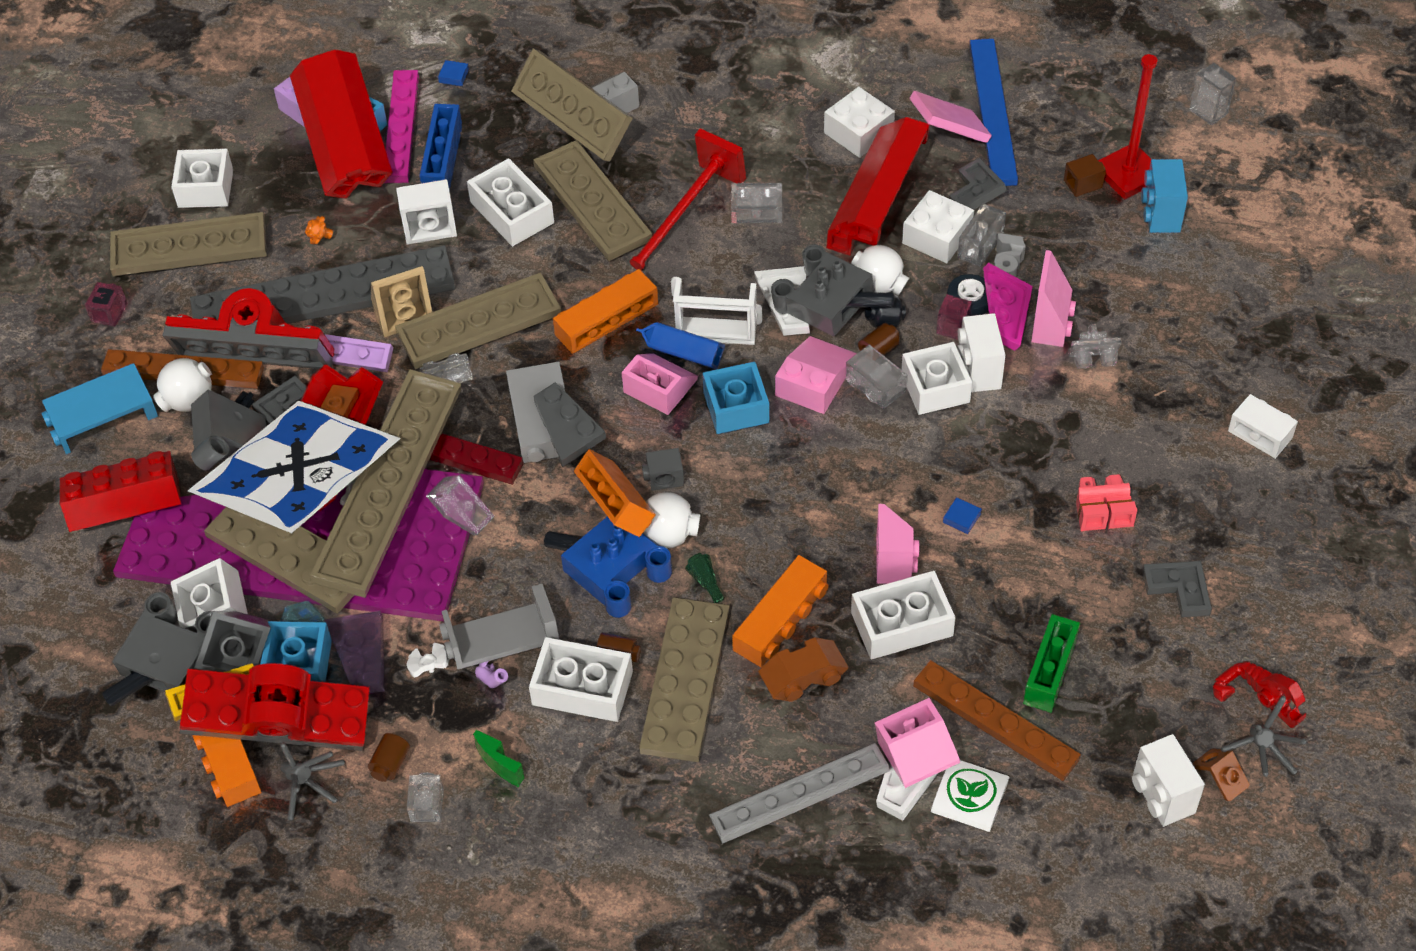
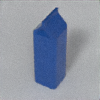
M658 322L644 329H636V331L642 333L646 344L653 350L714 370L718 369L725 345L720 342Z

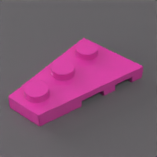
M988 263L983 267L989 314L995 313L1003 345L1015 351L1021 346L1033 286Z

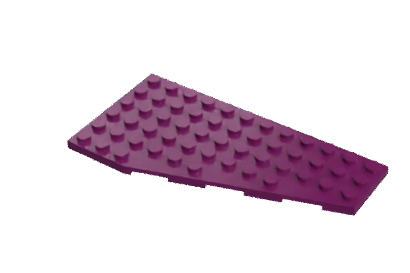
M424 469L366 598L354 595L343 608L444 622L441 611H448L484 485L483 476ZM347 486L337 494L336 499L322 511H317L301 527L327 541L343 508L340 500L345 495ZM198 495L182 496L180 505L134 516L113 570L117 578L171 585V581L221 558L238 570L243 595L321 605L207 538L204 530L226 506Z

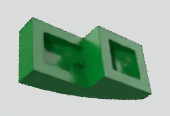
M476 730L473 734L476 749L485 763L501 778L519 787L524 780L522 764L505 756L502 741Z

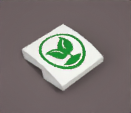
M960 760L959 764L946 769L931 812L990 832L1010 776Z

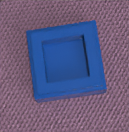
M445 60L438 76L439 83L462 86L469 71L468 63Z
M956 497L943 517V523L969 534L981 515V508Z

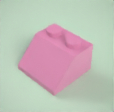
M878 504L876 534L877 583L888 584L910 578L912 573H917L919 540H914L913 527L885 504Z

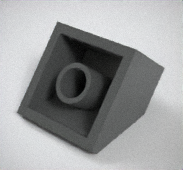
M212 611L194 668L226 672L251 663L254 666L258 665L271 628L267 620L241 612Z

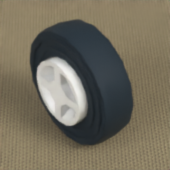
M965 274L954 278L949 284L946 295L949 307L951 306L950 301L955 300L967 305V308L961 307V311L966 312V316L987 313L988 302L985 279L983 277Z

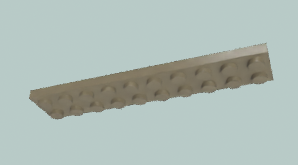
M409 370L380 430L401 439L358 475L310 574V582L366 598L460 394L461 383Z

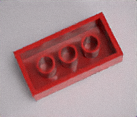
M156 451L138 459L127 458L118 464L110 466L99 465L92 470L81 473L71 472L60 478V506L69 532L181 504L179 478L170 451Z

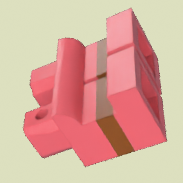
M1119 474L1109 475L1105 478V485L1096 486L1095 479L1092 477H1082L1080 479L1076 500L1080 531L1106 529L1107 524L1108 529L1134 527L1137 514L1136 504L1130 496V484L1123 483Z

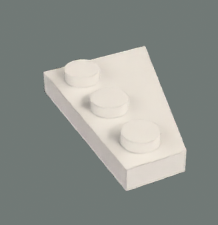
M804 266L754 271L756 281L783 336L810 333L808 323L790 314L778 313L774 308L771 294L772 284L779 279L792 281L796 290L807 278Z
M890 763L889 772L884 774L876 799L877 807L903 821L937 774L905 788Z

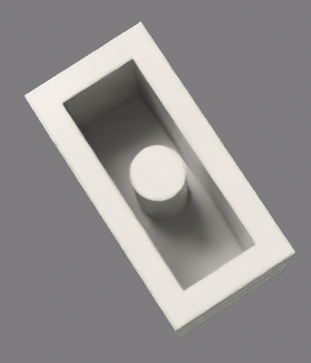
M1250 394L1232 414L1228 431L1276 459L1293 438L1298 421L1290 415L1270 406L1264 400Z

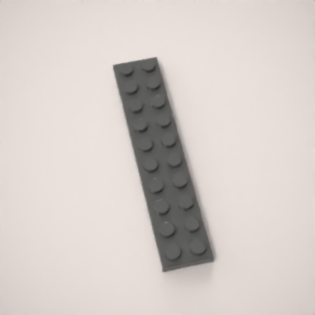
M443 245L190 297L193 318L212 317L218 320L223 301L232 293L246 288L257 289L269 298L285 322L290 324L373 307L371 282L421 266L424 268L429 295L455 290L446 247Z

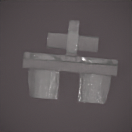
M1089 324L1088 332L1079 333V340L1071 342L1068 354L1069 357L1074 358L1077 369L1091 367V355H1100L1101 365L1104 367L1115 366L1118 360L1121 338H1107L1106 331H1097L1095 324Z
M459 353L449 355L446 360L440 362L430 361L424 363L423 367L420 368L422 373L458 383L474 379L466 353L462 355Z

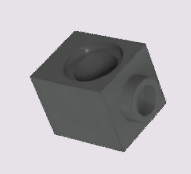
M679 448L646 452L647 464H642L644 481L649 480L651 491L684 486Z

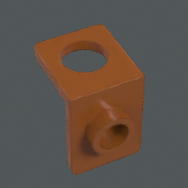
M1210 749L1192 763L1195 769L1211 772L1225 801L1233 800L1250 786L1233 751L1222 752L1221 749ZM1216 757L1212 761L1206 762L1208 759Z

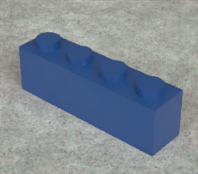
M434 104L420 171L421 184L447 179L450 191L462 130L458 104Z

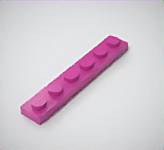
M394 70L385 149L393 173L384 183H409L419 83L418 70Z

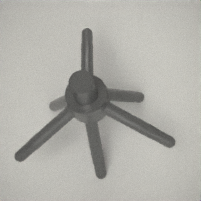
M1281 696L1265 724L1252 725L1249 737L1225 745L1221 748V751L1227 752L1254 742L1259 748L1264 777L1269 775L1265 748H1269L1282 764L1295 775L1297 770L1274 745V741L1279 740L1305 745L1307 741L1303 738L1277 734L1270 729L1286 701V697Z
M281 743L280 747L287 761L282 763L281 771L285 773L288 780L292 781L288 820L292 821L294 819L297 793L300 791L299 784L306 783L332 803H336L338 799L310 779L311 772L343 766L345 761L338 760L317 764L333 756V753L329 751L305 762L294 760L286 743Z

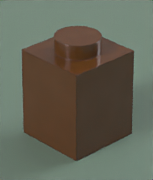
M1094 154L1067 162L1064 182L1075 197L1103 188L1104 176L1106 175L1105 166L1097 160Z

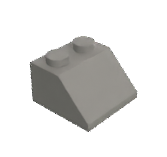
M625 72L613 75L591 86L592 89L625 113L639 107L638 85Z

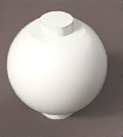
M874 245L867 247L864 252L859 250L851 264L872 274L874 293L893 292L899 296L909 280V277L903 274L904 264L901 257L896 251L887 246Z
M189 358L173 360L160 371L157 378V388L159 391L153 395V398L157 405L165 412H168L170 409H175L179 412L191 411V404L208 389L212 390L210 378L212 373L203 362L198 363Z
M663 492L653 495L646 501L656 515L652 519L650 526L642 534L657 546H663L667 549L674 548L683 544L688 535L697 537L700 514L692 513L690 504L682 496L671 492Z

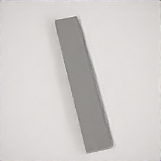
M874 743L709 814L710 820L723 844L889 772V765L877 744Z

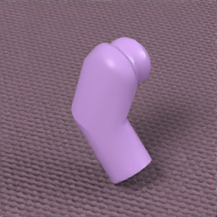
M489 661L480 663L479 667L475 669L476 677L488 687L495 688L507 681L508 674L504 669L501 668L494 671L493 663L491 665H488Z

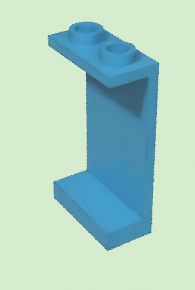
M134 363L42 400L46 411L41 412L47 427L53 426L55 429L50 431L55 445L59 446L62 444L66 454L71 453L66 439L138 409H143L148 420L158 417L154 403Z

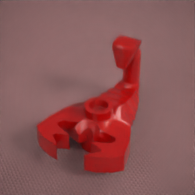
M1244 661L1234 664L1215 679L1213 685L1214 697L1221 702L1227 700L1235 692L1234 687L1227 685L1238 676H1241L1257 692V697L1261 704L1271 710L1274 709L1281 696L1286 697V701L1278 716L1290 728L1296 727L1306 718V713L1300 714L1298 709L1305 702V697L1299 684L1283 674H1272L1268 670L1256 666V664ZM1291 701L1296 706L1293 710L1289 706Z

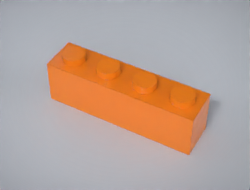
M637 269L553 318L555 336L574 354L657 306V287L640 269Z
M588 449L574 469V473L615 526L640 537L645 529L650 526L656 514L614 461Z
M798 555L732 635L733 651L762 668L767 660H770L779 651V645L783 640L791 638L800 619L807 618L817 598L822 599L829 587L827 584V571Z
M192 735L198 751L204 749L207 755L201 758L207 775L214 773L216 780L210 783L217 799L223 797L226 806L229 807L261 793L240 739Z

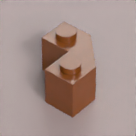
M814 637L804 641L805 647L790 653L788 648L777 652L758 671L772 698L793 702L802 696L803 691L810 684L831 686L841 679V675L849 667L834 641Z

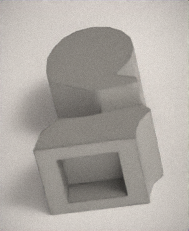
M1002 233L997 235V254L994 266L1015 277L1025 255L1026 244L1022 236Z

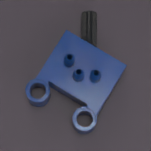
M608 516L583 537L552 531L547 532L544 537L545 547L565 551L561 554L563 571L606 606L607 613L612 617H624L630 612V590L626 583L645 567L647 577L653 582H665L672 574L671 554L667 548L657 546L644 534L638 537L615 526Z

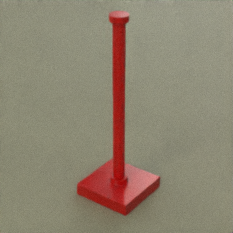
M1146 54L1141 59V66L1143 68L1129 145L1098 160L1103 163L1106 169L1104 180L1124 200L1141 192L1142 188H1146L1144 182L1145 170L1150 169L1151 158L1139 147L1152 73L1153 69L1157 66V58L1151 54Z
M701 128L696 132L695 142L699 166L704 168V171L639 254L631 258L630 264L633 268L643 270L646 260L714 173L740 186L746 180L742 147Z

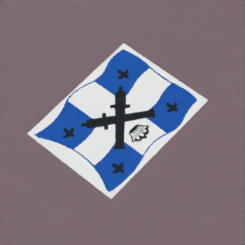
M298 400L188 491L293 533L401 438Z

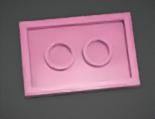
M913 91L910 96L912 103L928 124L984 143H988L992 135L972 110L917 91Z

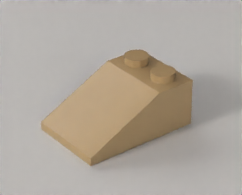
M423 266L371 282L373 309L384 337L397 334L396 325L432 312Z

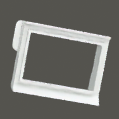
M673 277L671 279L675 327L677 329L720 343L755 345L756 327L762 323V306L756 304V283H751L748 300L682 296V279L680 277ZM683 308L747 311V321L684 317Z

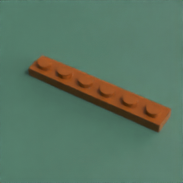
M108 349L101 368L102 374L106 375L134 363L142 380L157 381L160 371L166 364L176 359L189 358L207 365L212 373L210 375L212 385L258 389L264 370L262 361Z
M931 660L914 679L913 687L1062 781L1066 779L1080 760V753Z

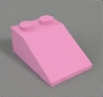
M1049 250L1045 252L1031 342L1063 347L1065 336H1071L1073 321H1068V316L1074 317L1076 301H1071L1072 288L1052 251Z
M809 336L787 356L775 375V396L825 414L857 360L858 354Z

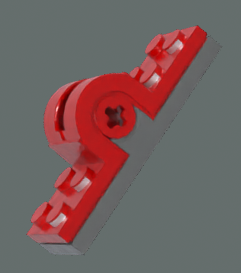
M252 288L238 290L223 301L218 320L212 317L195 319L183 314L177 315V317L167 316L166 326H164L162 335L178 355L262 361L263 364L314 369H320L323 365H328L332 368V357L335 355L333 346L320 328L311 325L299 328L287 324L269 298L263 292Z
M277 663L253 666L249 669V675L187 669L180 734L272 743L284 742L293 745L362 751L365 740L370 687L310 681L311 674L306 670L292 665Z

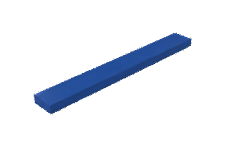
M994 39L970 40L969 47L981 121L992 135L988 143L985 142L988 165L1005 183V186H1015L1018 183L995 42Z

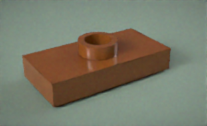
M332 385L320 409L348 418L359 397L358 388Z

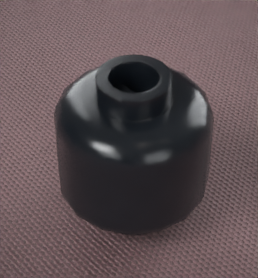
M894 295L895 303L892 308L865 307V318L874 328L879 327L883 323L893 325L896 328L900 321L905 319L906 307L902 305L897 295Z

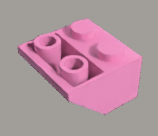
M637 354L622 371L624 393L667 415L698 380L697 375L655 354Z
M930 698L875 722L878 743L905 788L960 763L959 756L944 720Z

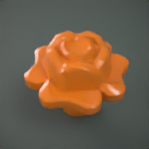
M317 216L316 219L310 220L307 224L305 233L310 238L311 244L317 245L323 237L331 239L333 235V230L326 228L324 216Z

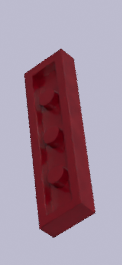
M442 433L429 459L511 485L514 484L524 465L523 457Z

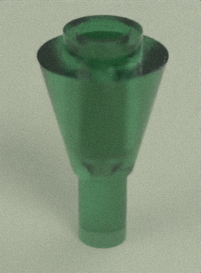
M702 553L693 555L688 559L685 570L704 589H707L714 603L722 602L725 597L716 584L717 580L710 555H703Z

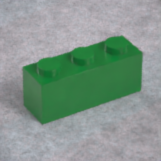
M1051 614L1026 685L1024 705L1052 713L1077 641L1080 622Z

